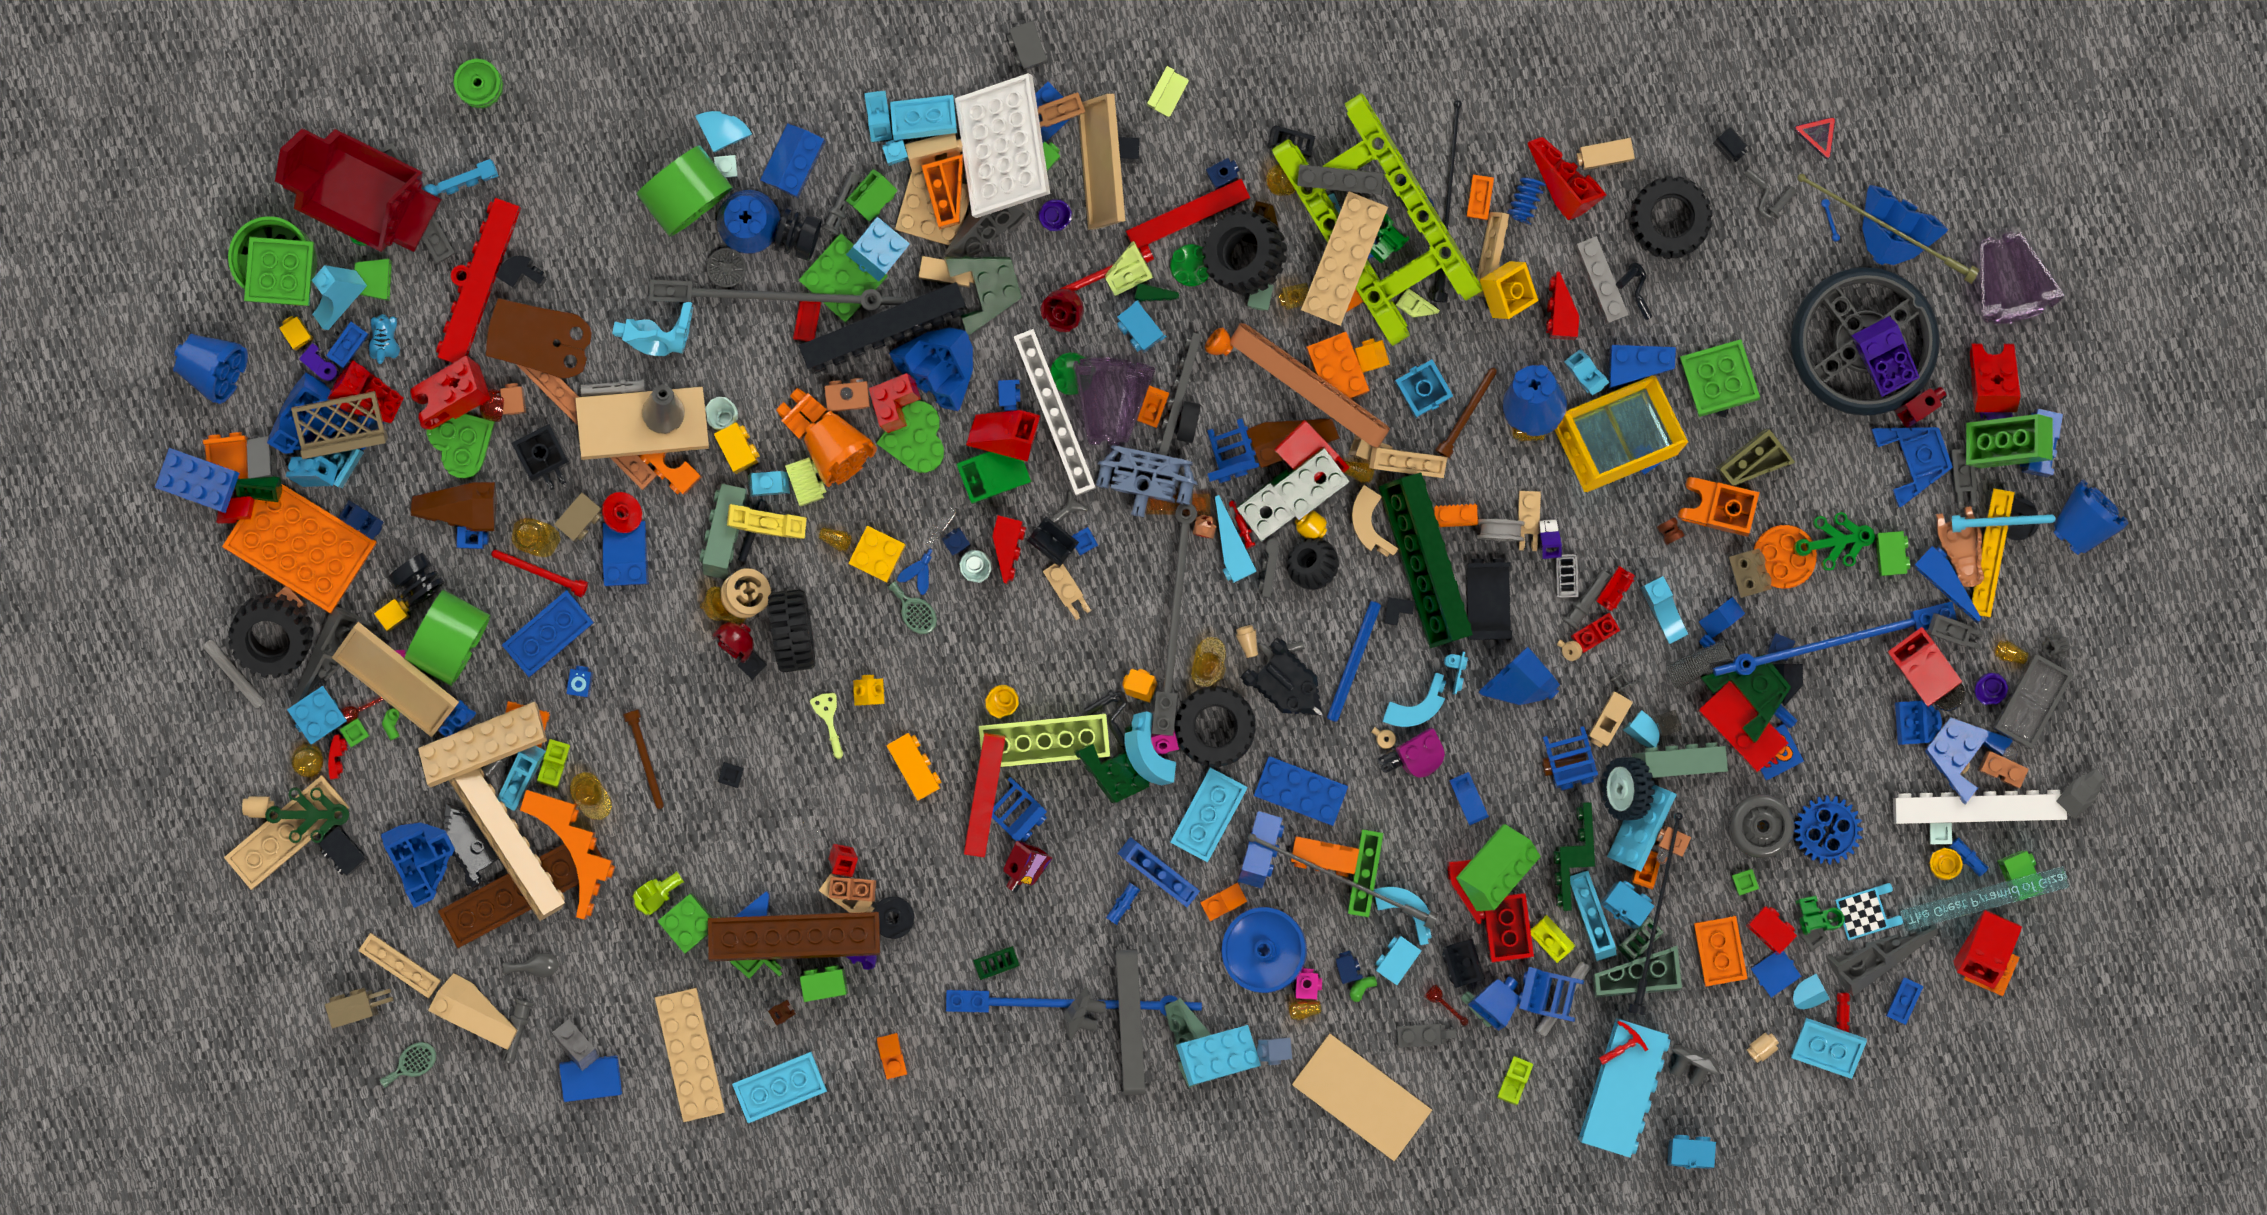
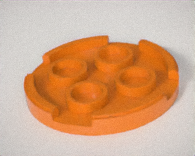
M1779 525L1765 531L1756 541L1753 550L1760 548V551L1763 553L1765 568L1771 577V586L1781 589L1793 588L1804 583L1813 573L1816 565V550H1811L1810 554L1801 557L1796 555L1793 549L1795 542L1798 540L1807 539L1809 542H1812L1810 536L1803 530L1790 525ZM1801 544L1803 551L1807 550L1806 544Z

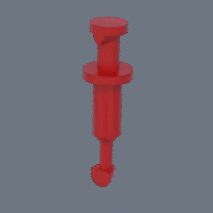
M1230 501L1229 506L1233 507L1236 514L1234 518L1240 530L1239 536L1244 537L1246 542L1245 548H1251L1255 546V542H1252L1249 535L1252 533V530L1247 528L1243 516L1236 509V502Z

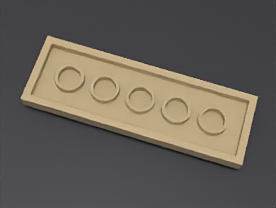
M1348 191L1302 306V311L1341 326L1388 209L1387 206Z
M532 702L422 746L418 750L427 785L431 788L546 742L547 738L538 705Z
M323 775L302 791V794L318 810L327 809L319 800L311 798L310 792L314 787H320L323 790V794L334 804H343L348 809L350 808ZM314 790L313 796L320 797L321 792ZM291 800L281 810L305 809L297 801ZM340 811L334 813L336 818L342 815ZM276 813L271 818L276 819L278 817V814ZM281 819L278 823L267 821L224 858L247 886L253 890L311 841L310 835L312 831L319 829L327 819H318L302 835V839L298 843L291 842L289 834L292 830L297 829L306 819ZM296 832L291 835L294 840H298L300 837ZM315 832L313 834V838H315L319 833Z
M697 988L655 997L683 1122L725 1113Z

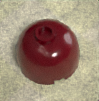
M1058 289L1052 291L1044 299L1040 311L1043 320L1046 318L1050 323L1049 327L1059 332H1069L1081 322L1084 306L1080 296L1074 291Z
M734 622L725 623L716 629L711 636L713 640L717 637L719 640L717 645L733 658L741 657L740 662L745 663L754 648L753 637L749 634L751 629L742 622L740 625Z

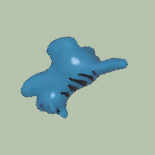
M384 314L371 319L373 338L369 343V356L373 359L377 358L378 364H382L385 357L396 358L400 353V347L394 339L397 318H388Z

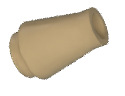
M1252 625L1236 629L1237 634L1235 636L1246 658L1258 655L1256 629H1253Z

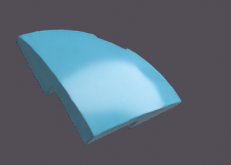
M719 111L704 112L695 116L714 153L752 135L749 128L735 116L722 114Z

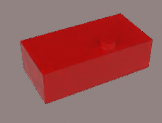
M1730 681L1697 710L1755 773L1760 771L1788 744L1785 738L1770 723H1768L1757 742H1752L1742 728L1759 714Z

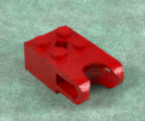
M1971 343L1970 368L1975 412H2018L2021 394L2014 344H2003V351L2000 354L1992 355L1984 350L1981 343Z
M467 355L415 385L410 390L413 401L422 405L428 403L427 407L418 415L420 426L428 430L438 427L451 418L457 419L490 400L480 365Z

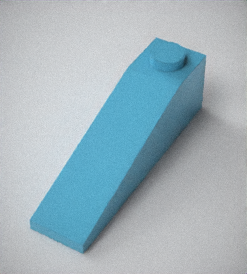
M1218 495L1215 497L1223 560L1226 567L1222 570L1227 580L1232 579L1233 583L1255 573L1256 569Z
M1589 871L1570 876V885L1596 961L1617 955L1616 946Z

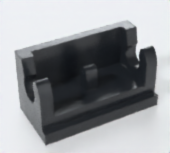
M1045 516L1027 539L1031 545L1059 567L1079 543L1047 516Z

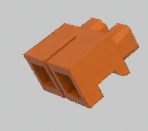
M796 388L790 397L797 405L790 409L783 402L776 411L782 418V422L801 440L806 435L805 428L811 423L800 412L812 423L816 424L828 411L809 393L806 394Z

